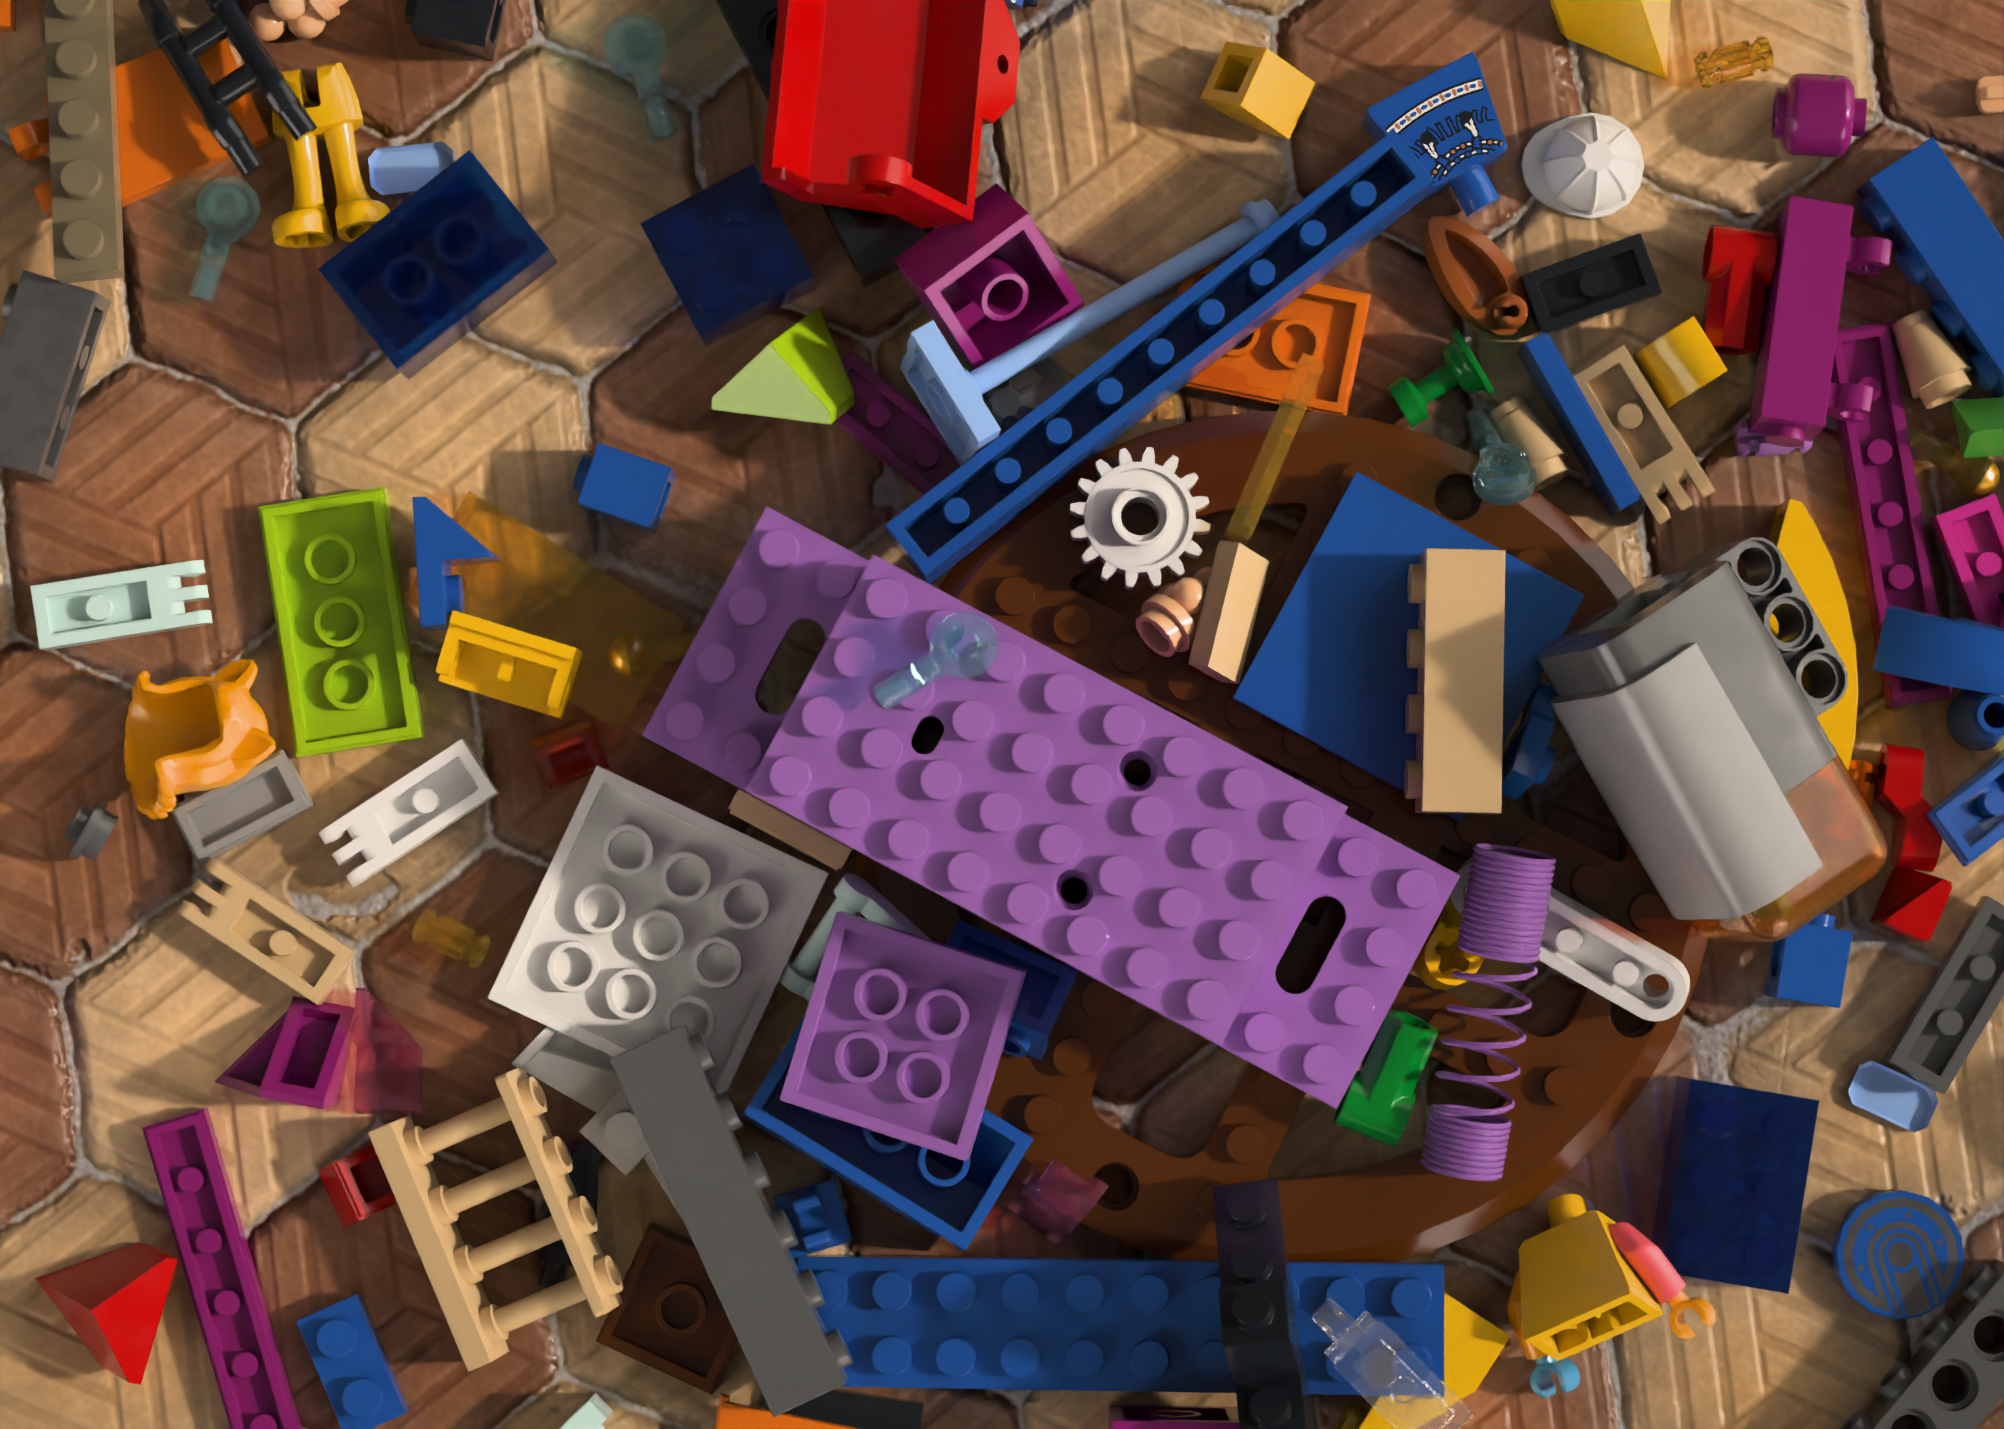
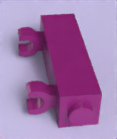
M1790 196L1777 214L1775 233L1777 234V256L1773 277L1766 294L1748 432L1766 435L1765 440L1770 444L1783 447H1799L1804 445V440L1811 442L1825 427L1826 415L1839 420L1861 422L1863 413H1870L1873 387L1856 383H1831L1845 270L1848 269L1859 275L1880 277L1882 267L1889 266L1892 241L1888 239L1850 236L1854 206Z

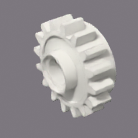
M1152 447L1146 448L1141 462H1133L1128 450L1123 448L1119 450V466L1112 469L1108 463L1099 459L1095 462V469L1100 479L1095 483L1081 478L1078 482L1077 488L1088 499L1087 502L1070 504L1069 514L1084 519V525L1078 526L1070 532L1071 540H1087L1090 547L1083 553L1081 560L1084 564H1088L1099 559L1104 564L1100 578L1103 581L1107 582L1115 572L1125 575L1126 589L1132 590L1137 578L1141 576H1147L1148 582L1153 589L1159 588L1162 571L1168 569L1171 574L1180 578L1184 575L1185 570L1179 558L1184 554L1198 559L1203 550L1191 539L1193 535L1208 534L1210 531V523L1196 519V512L1208 507L1209 499L1207 496H1191L1190 490L1194 487L1199 477L1194 472L1180 479L1175 474L1179 458L1175 455L1170 457L1161 466L1155 464V453ZM1133 503H1144L1155 511L1158 525L1149 534H1132L1123 526L1121 520L1122 511Z

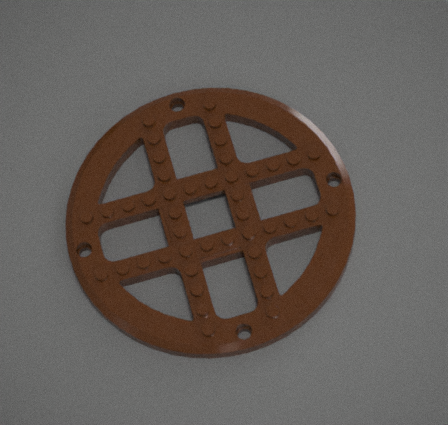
M1257 411L1208 417L1146 433L1097 453L956 563L937 588L1256 758L1259 756L1371 812L1365 825L1434 862L1441 849L1467 861L1473 857L1471 854L1475 852L1473 847L1476 844L1512 846L1541 852L1554 857L1557 862L1553 864L1555 870H1553L1554 876L1551 877L1553 879L1551 883L1552 888L1674 956L1685 966L1689 974L1690 990L1685 1004L1670 1019L1664 1021H1648L1643 1019L1638 1028L1632 1031H1622L1611 1020L1610 1010L1613 1002L1582 985L1566 1019L1558 1029L1549 1034L1537 1036L1522 1030L1527 1036L1526 1041L1522 1044L1510 1048L1491 1049L1514 1060L1521 1069L1520 1075L1513 1079L1500 1082H1486L1505 1091L1515 1101L1513 1109L1500 1114L1509 1119L1512 1125L1509 1127L1511 1131L1509 1133L1510 1137L1507 1140L1509 1143L1506 1146L1507 1152L1505 1154L1507 1156L1504 1159L1503 1177L1499 1180H1465L1428 1170L1420 1163L1423 1146L1395 1158L1351 1170L1277 1178L1281 1193L1288 1261L1395 1262L1428 1253L1477 1233L1529 1203L1571 1171L1614 1128L1648 1083L1677 1032L1697 983L1711 930L1712 919L1677 920L1673 918L1618 824L1619 856L1615 861L1503 804L1500 814H1466L1460 823L1443 814L1415 813V799H1405V794L1400 790L1233 700L1232 698L1240 684L1220 682L1189 665L1191 649L1185 652H1176L1170 657L1161 656L1154 652L1140 637L1136 629V621L1071 588L1070 584L1102 562L1099 559L1088 564L1082 562L1081 556L1090 546L1087 540H1071L1070 532L1076 527L1084 525V519L1069 514L1070 504L1087 502L1088 497L1082 494L1077 488V484L1081 478L1095 483L1100 479L1095 469L1096 461L1102 459L1113 469L1119 466L1118 455L1120 449L1126 448L1133 462H1141L1146 448L1152 447L1155 453V464L1163 466L1170 457L1175 455L1179 458L1175 474L1180 479L1194 472L1199 477L1194 487L1190 490V494L1192 497L1207 496L1209 505L1205 509L1196 512V519L1205 520L1220 515L1286 508H1299L1302 510L1303 520L1258 608L1240 683L1356 472L1365 475L1501 550H1506V553L1583 594L1584 597L1563 636L1633 590L1634 587L1614 561L1568 515L1534 489L1527 491L1521 480L1513 479L1512 475L1483 458L1424 433L1373 419L1316 411ZM1446 484H1457L1468 491L1471 497V507L1466 516L1452 519L1440 512L1437 507L1436 497L1441 487ZM1133 503L1127 506L1121 513L1123 526L1135 535L1149 534L1158 525L1155 511L1144 503ZM927 717L920 722L912 737V747L917 753L929 754L934 751L944 733L942 721L936 717ZM855 851L856 875L866 880L931 940L947 944L958 920H961L957 905ZM1073 877L1074 879L1085 884L1083 880ZM1329 897L1315 926L1301 920L1276 967V981L1284 991L1291 994L1303 993L1310 988L1345 922V910L1336 899ZM1077 970L1075 982L1050 1032L1047 1048L1042 1059H1035L1031 1056L1015 1057L1002 1052L985 1109L1033 1138L1012 1176L1044 1201L1086 1226L1145 1252L1170 1259L1218 1260L1212 1187L1270 1179L1267 1174L1268 1169L1306 1093L1246 1061L1208 1138L1199 1149L1184 1155L1166 1153L1108 1124L1097 1115L1093 1108L1092 1091L1095 1081L1135 1001ZM1408 973L1390 1009L1402 1010L1415 1015L1438 1029V1036L1430 1057L1465 1075L1499 1076L1514 1072V1068L1504 1061L1463 1047L1445 1045L1440 1040L1445 1037L1471 1042H1508L1518 1040L1520 1038L1518 1033L1479 1017L1448 1011L1446 1006L1449 1004L1471 1008L1478 1007L1442 989H1434L1426 985L1420 978ZM1652 974L1646 977L1648 985L1654 990L1663 991L1669 987L1668 981L1659 974ZM1500 1096L1499 1101L1488 1109L1506 1107L1509 1102ZM1110 1166L1122 1167L1132 1177L1133 1186L1131 1193L1120 1202L1112 1203L1105 1201L1096 1191L1095 1182L1097 1176L1103 1169Z

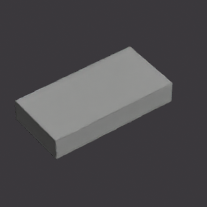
M282 749L258 763L242 779L225 787L202 791L177 804L171 813L198 865H204L211 857L218 858L315 807V804L287 750Z

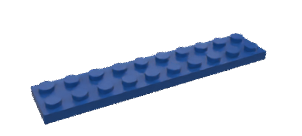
M804 1255L798 1257L799 1272L810 1268L824 1296L826 1304L817 1307V1311L827 1332L836 1327L839 1329L853 1360L852 1364L844 1367L848 1379L840 1387L1236 1393L1235 1382L1222 1341L1218 1288H1221L1219 1260ZM1289 1261L1298 1329L1310 1394L1444 1396V1262Z

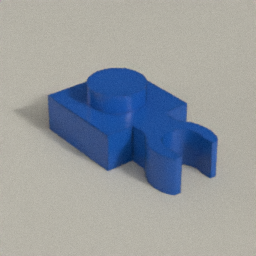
M1543 680L1538 681L1536 690H1533L1522 711L1519 726L1511 736L1502 762V794L1514 800H1517L1533 783L1541 785L1545 781L1556 755V749L1549 747L1548 744L1555 723L1552 722L1555 712L1549 701L1557 693L1552 684Z

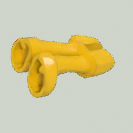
M337 62L317 66L318 95L321 104L314 107L309 106V96L301 70L281 71L317 128L306 137L296 141L279 115L272 108L273 133L286 140L294 181V204L292 211L278 216L271 228L274 243L287 248H317L329 246L334 242L322 189L318 154V141L325 140L335 183L337 198L335 221L338 237L344 241L354 242L366 240L387 232L392 227L390 210L386 204L370 199L361 178L354 132L364 122L358 97L342 63Z

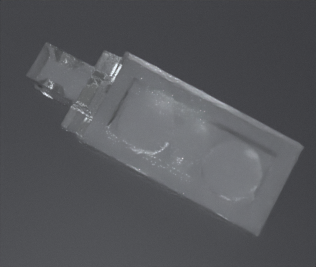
M1331 1296L1312 1314L1311 1319L1333 1341L1324 1351L1325 1355L1334 1363L1333 1367L1394 1429H1461L1474 1416V1412L1381 1318L1376 1320L1365 1310L1354 1320Z

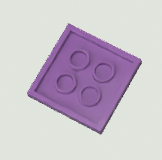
M836 912L779 1100L963 1161L968 1160L1027 970L847 912Z

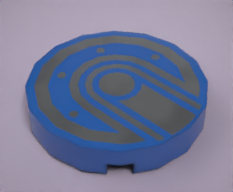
M1901 1189L1874 1192L1853 1204L1844 1216L1845 1219L1840 1224L1838 1233L1836 1232L1832 1245L1835 1274L1846 1294L1869 1312L1892 1319L1921 1317L1941 1306L1957 1287L1965 1261L1962 1236L1950 1214L1929 1197Z

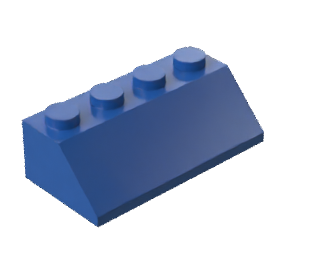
M803 1017L746 1108L743 1118L961 1253L966 1251L1033 1141V1138L984 1109L970 1158L963 1161L779 1100L804 1021Z

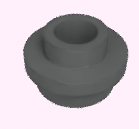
M99 799L92 810L82 804L80 805L63 836V839L73 843L68 856L77 860L82 855L92 861L96 860L119 816L105 810L108 803Z

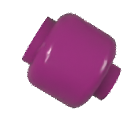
M1795 74L1788 80L1786 88H1776L1772 138L1782 139L1784 150L1791 155L1842 156L1849 148L1851 136H1864L1867 100L1866 98H1855L1854 85L1847 76Z

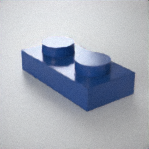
M359 1293L296 1320L341 1429H372L409 1411Z

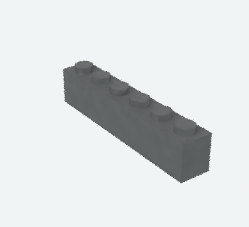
M682 1025L610 1058L609 1060L773 1417L844 1385L848 1379L844 1367L853 1363L848 1347L837 1327L827 1332L817 1311V1307L826 1304L822 1291L810 1268L799 1272L789 1248L798 1245L794 1230L783 1209L774 1213L770 1209L762 1189L771 1185L769 1176L756 1150L745 1154L735 1133L736 1129L744 1126L741 1115L729 1091L718 1095L707 1071L717 1067L703 1034L698 1032L691 1036L687 1026Z

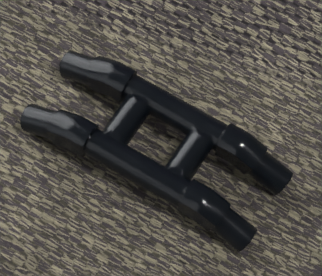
M139 0L138 6L144 16V22L150 34L162 49L190 94L208 128L223 150L227 152L243 177L250 175L265 163L227 106L255 87H259L275 113L279 115L296 141L306 137L317 128L301 104L300 99L267 52L239 7L237 0H204L209 9L214 13V16L186 35L180 30L175 18L170 14L163 0ZM229 37L243 59L244 64L213 84L197 58Z

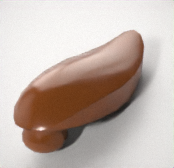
M1436 215L1431 217L1422 228L1421 241L1433 277L1445 299L1462 318L1480 330L1492 335H1513L1519 332L1526 323L1529 307L1520 277L1506 255L1490 238L1471 225L1449 216Z

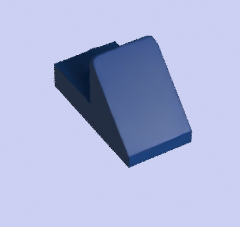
M412 497L420 626L429 631L448 630L452 611L464 612L461 575H452L451 566L498 563L501 560L427 497Z

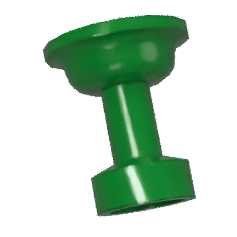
M1457 328L1451 330L1452 338L1443 349L1444 365L1414 383L1401 375L1386 384L1411 427L1428 418L1426 404L1458 385L1465 392L1471 394L1479 391L1487 392L1489 395L1495 393L1486 374Z

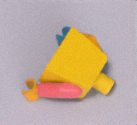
M1563 1194L1551 1199L1546 1206L1551 1228L1524 1240L1518 1249L1519 1270H1517L1506 1311L1528 1360H1535L1537 1367L1531 1374L1530 1383L1534 1393L1541 1397L1548 1398L1556 1394V1387L1551 1379V1371L1557 1375L1560 1387L1564 1392L1568 1393L1578 1387L1580 1382L1579 1370L1567 1357L1662 1316L1663 1311L1660 1304L1667 1302L1672 1308L1669 1315V1325L1672 1332L1680 1338L1691 1339L1695 1337L1693 1330L1686 1324L1684 1319L1686 1308L1695 1310L1702 1322L1708 1327L1712 1326L1716 1321V1313L1713 1306L1707 1300L1699 1297L1688 1299L1682 1291L1686 1283L1657 1245L1627 1222L1616 1223L1598 1210L1587 1211L1584 1199L1580 1195Z

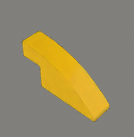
M1788 499L1777 505L1768 540L1774 543L1784 557L1842 659L1848 674V686L1844 696L1834 706L1816 717L1828 739L1835 747L1837 755L1830 763L1810 777L1831 783L1847 781L1856 735L1858 706L1856 646L1847 601L1834 562L1812 517L1802 502ZM1771 613L1769 626L1772 634L1777 637L1779 624L1775 615ZM1803 669L1801 682L1804 690L1808 693L1810 678L1807 671Z

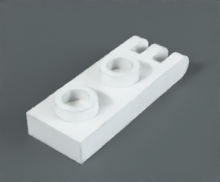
M460 739L321 830L318 834L326 845L338 840L346 832L349 833L353 840L334 852L332 856L338 865L341 866L362 853L367 862L355 867L346 876L352 887H355L499 794V791L464 739Z

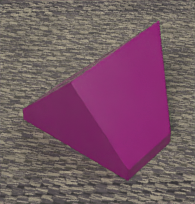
M293 996L289 1010L214 1082L270 1100L319 1109L338 1106L355 1024L356 1008L328 1002L317 1005L309 999Z

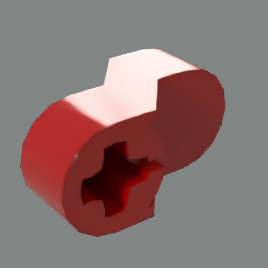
M1884 743L1878 753L1876 765L1879 768V774L1874 776L1873 784H1876L1874 798L1895 820L1891 846L1892 865L1898 868L1932 872L1939 859L1942 837L1925 815L1932 807L1921 796L1924 776V752L1921 748Z

